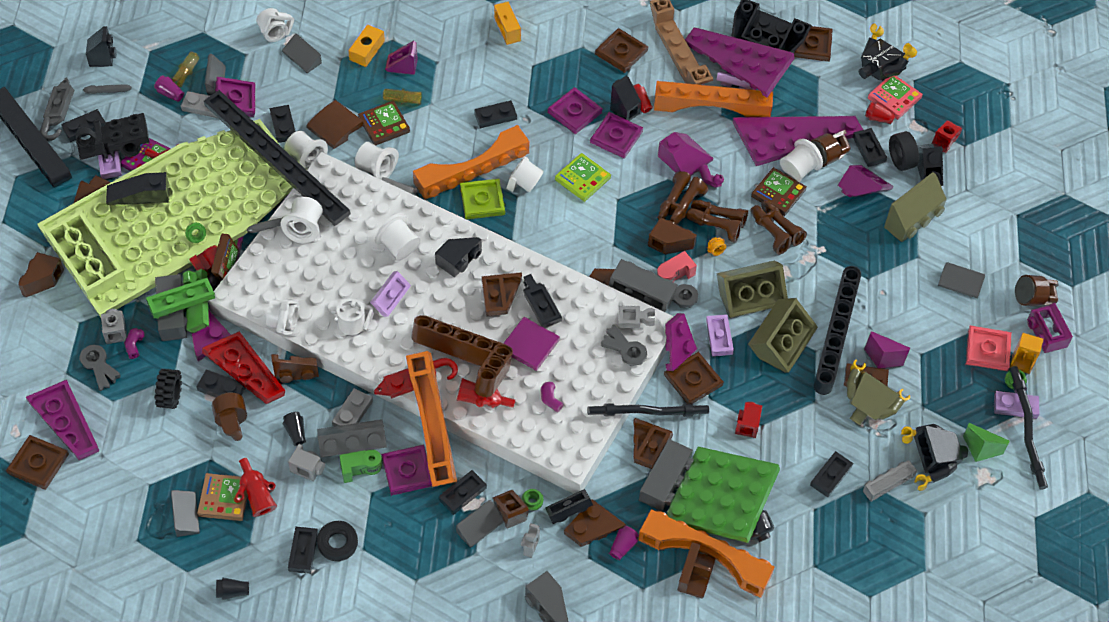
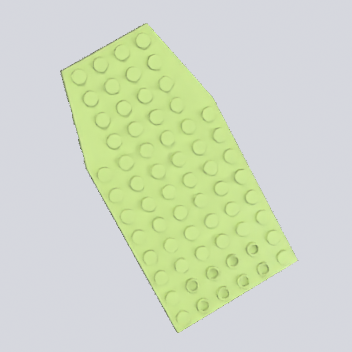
M260 119L254 121L274 141H276V139L273 137V135L270 133V131L266 128V126ZM223 130L217 132V135L208 138L203 136L197 138L195 142L181 143L108 184L110 185L144 173L166 172L170 185L169 203L107 205L106 185L37 225L101 318V314H106L107 310L119 309L155 288V277L177 275L192 266L189 259L194 255H199L210 246L216 245L218 247L222 233L229 234L233 241L244 236L247 233V228L257 224L291 192L293 187L232 130L227 132ZM194 222L201 223L206 229V236L199 243H192L185 236L187 226ZM198 229L192 231V235L198 233Z

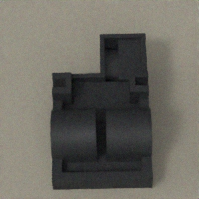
M144 113L133 114L121 119H113L105 122V126H101L99 119L94 120L95 132L90 128L84 127L78 129L75 134L80 160L102 154L105 159L108 158L109 154L114 157V151L118 150L124 156L134 157L139 154L141 144L150 142ZM82 135L90 136V138L86 140H83L80 137Z

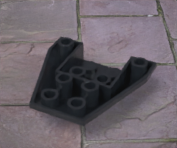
M741 0L734 13L731 37L794 53L804 43L812 25L796 18L790 23L761 11L759 3L751 0Z

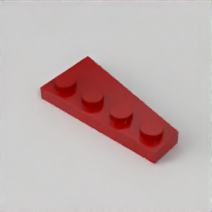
M240 331L202 348V353L265 404L285 396V389Z

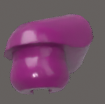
M704 164L699 167L701 178L705 184L714 188L722 186L724 182L722 175H711L708 165Z
M131 329L124 342L130 359H135L139 356L136 342L144 337L142 329Z
M545 382L540 389L541 400L558 413L564 404L554 397L555 384L553 382Z

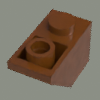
M660 218L649 234L648 246L665 255L692 250L695 247L697 235L670 220Z
M39 252L36 253L35 257L29 261L26 273L19 279L18 285L23 297H29L56 286L64 271L60 258Z

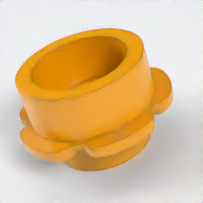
M720 237L712 238L708 242V253H712L714 256L722 254L726 249L724 239Z

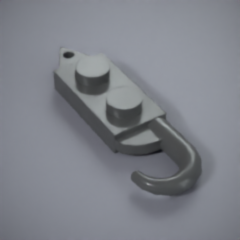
M67 77L58 86L53 87L43 115L44 120L40 133L47 141L55 140L61 134L62 130L58 129L55 134L47 135L50 126L58 125L65 120L75 91Z

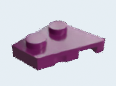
M209 309V326L192 333L195 355L198 362L206 357L202 353L203 347L231 335Z
M677 313L665 324L666 351H670V363L666 364L667 371H674L697 350L684 313Z

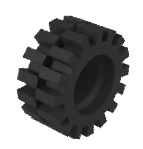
M162 368L159 371L155 384L156 395L154 398L156 400V407L177 408L182 390L180 370Z

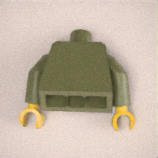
M855 360L851 365V373L847 381V397L850 399L849 403L855 406L856 410L849 419L861 425L867 415L874 420H883L895 415L904 402L910 399V395L904 398L901 394L904 389L896 393L864 372L865 363H863L861 368L857 367V360Z

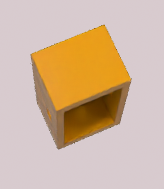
M509 2L494 5V18L506 45L520 42L521 27Z
M367 24L348 50L349 60L367 67L385 42L384 31ZM367 38L372 40L371 44L363 45Z
M1022 333L1013 352L1010 368L1017 366L1019 370L1030 374L1040 354L1043 338Z

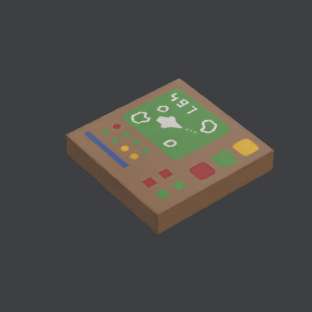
M206 473L197 512L198 517L243 521L248 497L246 490L242 502L236 503L234 501V497L240 487L241 477Z

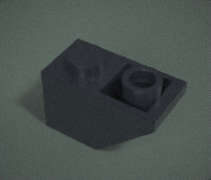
M103 26L87 39L86 57L89 67L113 66V58L117 56L116 47H113V35L109 34L107 26Z
M626 75L622 79L616 80L612 85L610 110L615 115L630 121L640 114L641 100L631 80Z
M937 144L917 145L919 150L917 168L921 181L933 172L936 174L940 185L944 186L943 147Z
M479 237L448 239L435 252V264L455 278L460 272L462 273L466 270L468 264L473 259H477L481 255L482 239Z

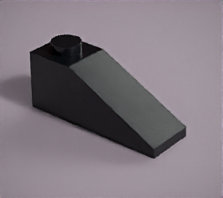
M144 173L107 185L106 204L169 203L170 185L167 173Z

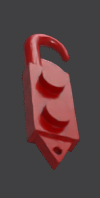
M440 358L433 361L435 374L437 368L449 366L452 368V373L447 376V380H451L457 375L458 366L452 359ZM407 368L384 376L383 381L374 390V394L390 396L392 399L414 391L409 369Z

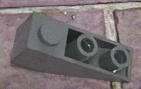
M548 571L526 585L525 600L531 607L535 606L540 612L539 616L543 622H569L562 587Z

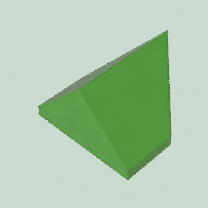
M971 423L968 424L963 435L975 462L1003 455L1010 442Z

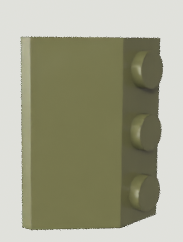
M932 172L891 204L884 228L899 241L903 242L907 238L911 239L921 227L925 228L935 216L939 217L944 212L947 198L935 173Z
M775 260L716 273L719 293L729 318L771 309L778 299L788 298L783 265Z
M797 298L778 299L748 345L759 359L785 373H789L818 326Z

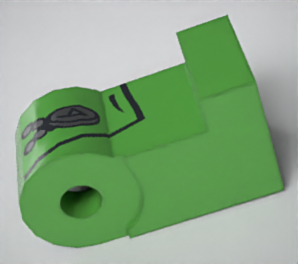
M364 450L339 455L344 483L353 482L352 476L361 474L375 475L382 468L381 455L376 450Z

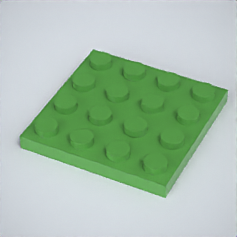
M698 446L692 458L694 461L689 471H686L685 478L669 507L668 517L676 521H683L695 530H702L706 533L749 543L780 471L779 464Z

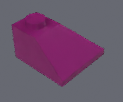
M673 132L659 142L658 157L675 173L684 171L692 176L699 171L701 165H707L713 161V157L687 134Z
M850 165L837 185L842 188L841 192L849 197L888 191L894 187L863 165Z

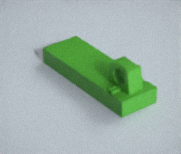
M203 269L195 272L188 270L183 273V284L186 285L207 278V272ZM208 301L186 308L187 331L195 333L209 326Z
M204 278L146 297V301L153 318L158 319L170 313L215 299V293L208 278Z

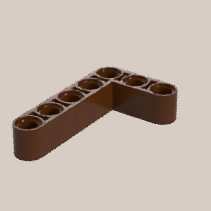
M420 315L414 318L411 338L415 343L481 366L477 373L475 393L482 397H490L494 394L509 371L513 354L510 346L428 316Z

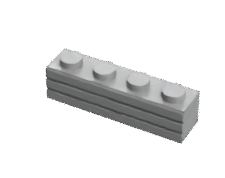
M909 460L903 461L896 468H890L884 475L880 474L875 480L866 482L863 492L872 502L915 477L917 470Z

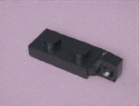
M532 274L524 276V296L540 325L546 328L561 322L562 316L545 285L537 284Z

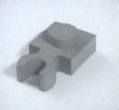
M382 177L381 180L416 196L417 188Z
M619 306L618 328H640V323L654 326L655 318L648 317L655 316V309L648 308L640 311V306Z
M530 523L528 534L525 533L521 546L524 547V556L532 558L540 539L538 525Z

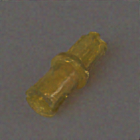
M190 52L184 62L179 64V69L172 78L174 83L178 81L176 83L178 87H182L188 75L193 73L192 69L199 60L197 53Z
M384 89L383 100H394L401 102V104L405 102L421 105L422 92L405 91V89Z

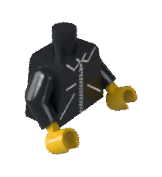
M873 23L870 26L872 37L868 38L861 55L862 68L858 72L863 79L873 76L877 80L883 81L889 77L900 75L906 69V65L909 62L908 59L917 55V50L910 43H906L903 46L902 52L881 38L876 40L877 37H881L884 34V29L879 26L877 30V25Z
M936 424L919 426L915 430L906 426L901 430V435H905L902 437L903 443H911L914 436L924 472L929 473L928 476L923 474L916 476L915 482L923 481L925 483L918 486L919 491L925 490L929 482L933 481L935 483L956 471L957 465L963 461V458L968 456L967 446L959 445L957 435Z

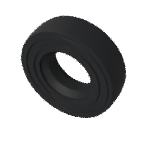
M344 521L329 522L318 533V549L328 560H346L357 549L358 536L356 530ZM334 534H342L346 537V543L341 548H333L329 544L330 537Z

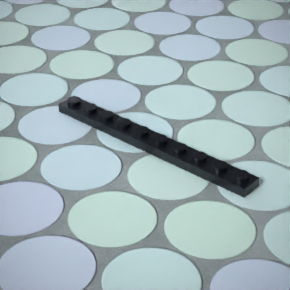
M220 90L204 100V105L297 192L303 197L316 200L323 209L322 215L334 226L351 215L348 207Z

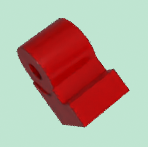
M949 120L946 121L936 131L931 144L942 146L943 152L947 153L951 145L959 137L962 128Z
M210 246L199 255H194L189 259L196 270L203 269L207 272V275L210 273L217 246Z

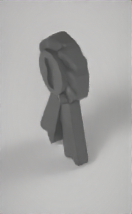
M681 284L677 287L672 301L680 308H691L698 301V291L692 285Z
M614 324L611 328L606 329V333L609 336L604 335V340L601 341L602 347L621 352L622 361L630 366L643 364L647 359V349L643 344L638 341L629 342Z
M89 345L81 351L79 360L86 369L94 370L100 391L104 388H110L106 376L114 384L116 379L121 377L118 371L106 363L107 354L103 347Z

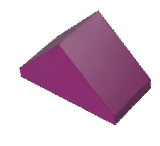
M413 40L389 54L385 70L415 75L418 61L417 42Z
M871 331L864 350L877 368L903 366L910 347Z

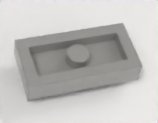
M187 91L181 105L182 111L218 118L204 105V100L210 97L209 95Z
M354 388L332 420V426L359 423L372 404L373 397Z

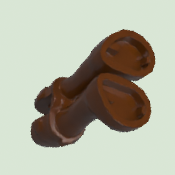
M678 171L674 174L672 179L674 187L668 198L660 206L657 217L658 221L660 218L666 219L668 215H672L670 221L678 225L686 217V211L694 197H703L708 192V186L700 178L694 176L691 180L690 174L684 171ZM688 187L680 203H676L683 189Z
M693 200L691 209L686 213V218L698 225L714 226L726 230L729 241L733 243L738 241L741 228H744L748 217V210L718 207L712 205L711 202Z
M768 200L762 201L761 207L755 205L750 210L755 222L773 235L775 239L773 250L778 255L785 253L791 244L798 246L805 240L807 232L802 227L786 219L780 213L779 208ZM774 221H776L786 232H784L781 228H779V227L774 223Z

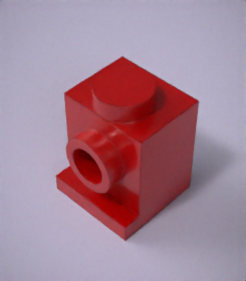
M745 402L744 410L739 409L735 434L756 438L762 405H757L754 402Z

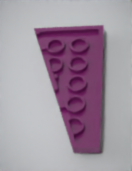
M696 27L685 38L687 45L700 55H706L711 62L718 63L723 70L740 81L749 83L751 88L754 90L758 89L766 98L795 59L792 52Z
M856 116L733 118V124L755 166L767 164L785 157L794 150V143L798 139L811 141L826 133L834 135L846 130L845 137L848 140L853 138L854 132L863 130Z

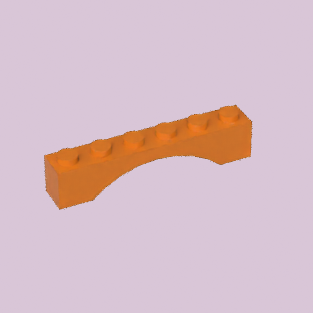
M657 81L654 111L675 112L688 107L715 106L735 111L745 117H770L773 92L766 98L759 90Z
M516 125L500 132L494 144L474 159L457 164L430 163L414 170L413 183L424 200L435 197L443 191L455 188L460 183L471 181L479 175L489 173L499 166L507 165L517 158L529 154L530 141L521 128Z
M428 351L407 355L406 360L410 379L417 399L424 431L432 487L457 482L432 355Z
M651 509L639 532L638 541L657 550L667 548L690 549L692 542L700 544L699 552L715 557L717 561L729 570L741 589L762 598L775 568L767 560L753 557L746 550L736 549L724 540L712 538L705 531L695 530L683 521L669 518L667 514L661 511L656 512Z

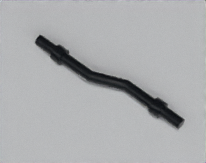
M1013 366L1009 370L1014 382L1012 383L1014 392L1018 394L1024 412V443L1031 461L1030 468L1032 474L1036 476L1039 489L1043 490L1048 488V484L1044 475L1045 468L1043 462L1039 460L1033 442V412L1026 393L1027 386L1021 378L1018 367Z
M605 403L603 406H588L587 414L609 417L615 416V414L641 413L658 416L683 415V417H692L694 414H709V406L683 404L682 406L656 407L639 404L614 405V403Z

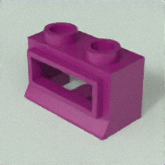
M1056 303L1031 310L1027 323L1036 337L1043 338L1042 349L1044 353L1068 348L1073 336ZM1050 317L1054 323L1052 326L1055 333L1058 332L1059 336L1052 337L1043 318Z

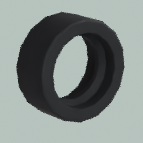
M904 131L890 136L889 152L895 167L900 171H904L918 166L919 150L913 135L910 132Z

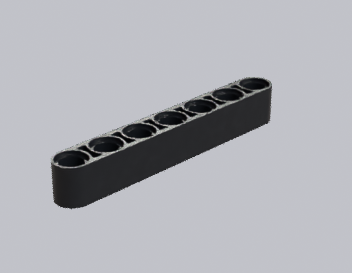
M5 87L0 88V119L48 182L55 188L72 179L67 166Z
M855 266L844 268L814 381V390L820 395L829 394L836 379L861 279V271Z

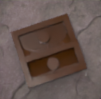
M334 100L319 111L308 122L306 128L335 149L348 141L349 134L363 127V120L337 100Z

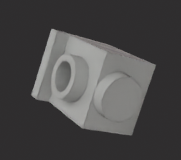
M109 309L106 311V314H101L102 333L106 344L125 341L127 332L123 312L117 309Z
M298 444L288 461L290 472L314 481L317 475H321L325 468V463L321 462L320 457L315 452L304 451L303 445Z

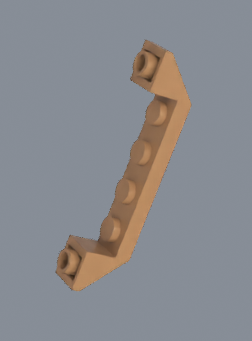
M650 0L655 29L684 82L701 85L713 81V77L706 64L699 66L674 21L675 9L670 0Z

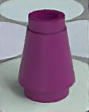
M162 75L154 85L158 93L177 102L184 97V92L168 76Z
M624 525L622 529H619L609 554L613 558L621 560L638 542L639 534L632 528Z

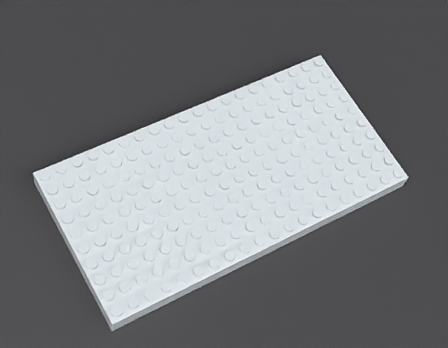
M321 152L307 171L348 207L351 215L334 226L321 214L317 222L319 226L318 237L309 243L292 241L284 234L281 226L260 231L214 290L215 299L208 301L211 313L300 358H316L318 367L374 394V390L383 381L384 376L408 368L407 355L428 351L431 353L433 361L440 358L452 359L458 366L457 375L453 379L447 380V376L452 373L451 367L443 366L436 369V379L447 431L573 494L585 489L629 414H615V416L609 417L604 415H588L587 407L603 406L605 403H614V405L636 404L667 352L665 346V324L674 316ZM293 188L269 220L282 218L286 214H290L293 201L303 196ZM395 214H403L407 218L406 225L420 238V244L415 251L402 260H397L383 243L377 244L375 242V237L382 224ZM473 237L482 239L481 255L477 259H473L468 264L466 270L462 273L460 272L455 278L435 264V252L448 239ZM398 271L411 286L391 314L383 317L370 302L392 272ZM522 272V281L508 314L486 316L481 276ZM532 274L537 284L545 285L562 316L561 322L546 327L547 330L560 336V341L537 371L514 358L511 359L509 371L497 389L501 396L515 399L514 408L503 405L493 408L488 405L478 407L476 404L456 401L462 378L476 383L477 373L481 366L415 343L411 338L414 318L420 315L428 316L504 343L523 317L540 325L523 292V289H525L523 277ZM354 298L365 302L366 305L373 308L374 315L367 330L363 329L362 332L356 335H346L341 332L338 321H335L334 318L337 305L342 299ZM272 299L282 301V299L298 300V320L292 335L277 333V328L266 326L267 309ZM619 306H640V311L648 308L655 309V316L648 317L655 318V325L647 326L644 323H640V328H618ZM365 311V319L368 316V311ZM614 324L629 342L638 341L643 344L647 349V359L643 364L630 366L622 361L621 352L602 347L601 341L604 340V335L609 336L606 333V329L611 328ZM545 382H553L555 384L554 397L564 404L558 413L541 400L540 389ZM414 391L392 399L390 396L376 395L421 417Z

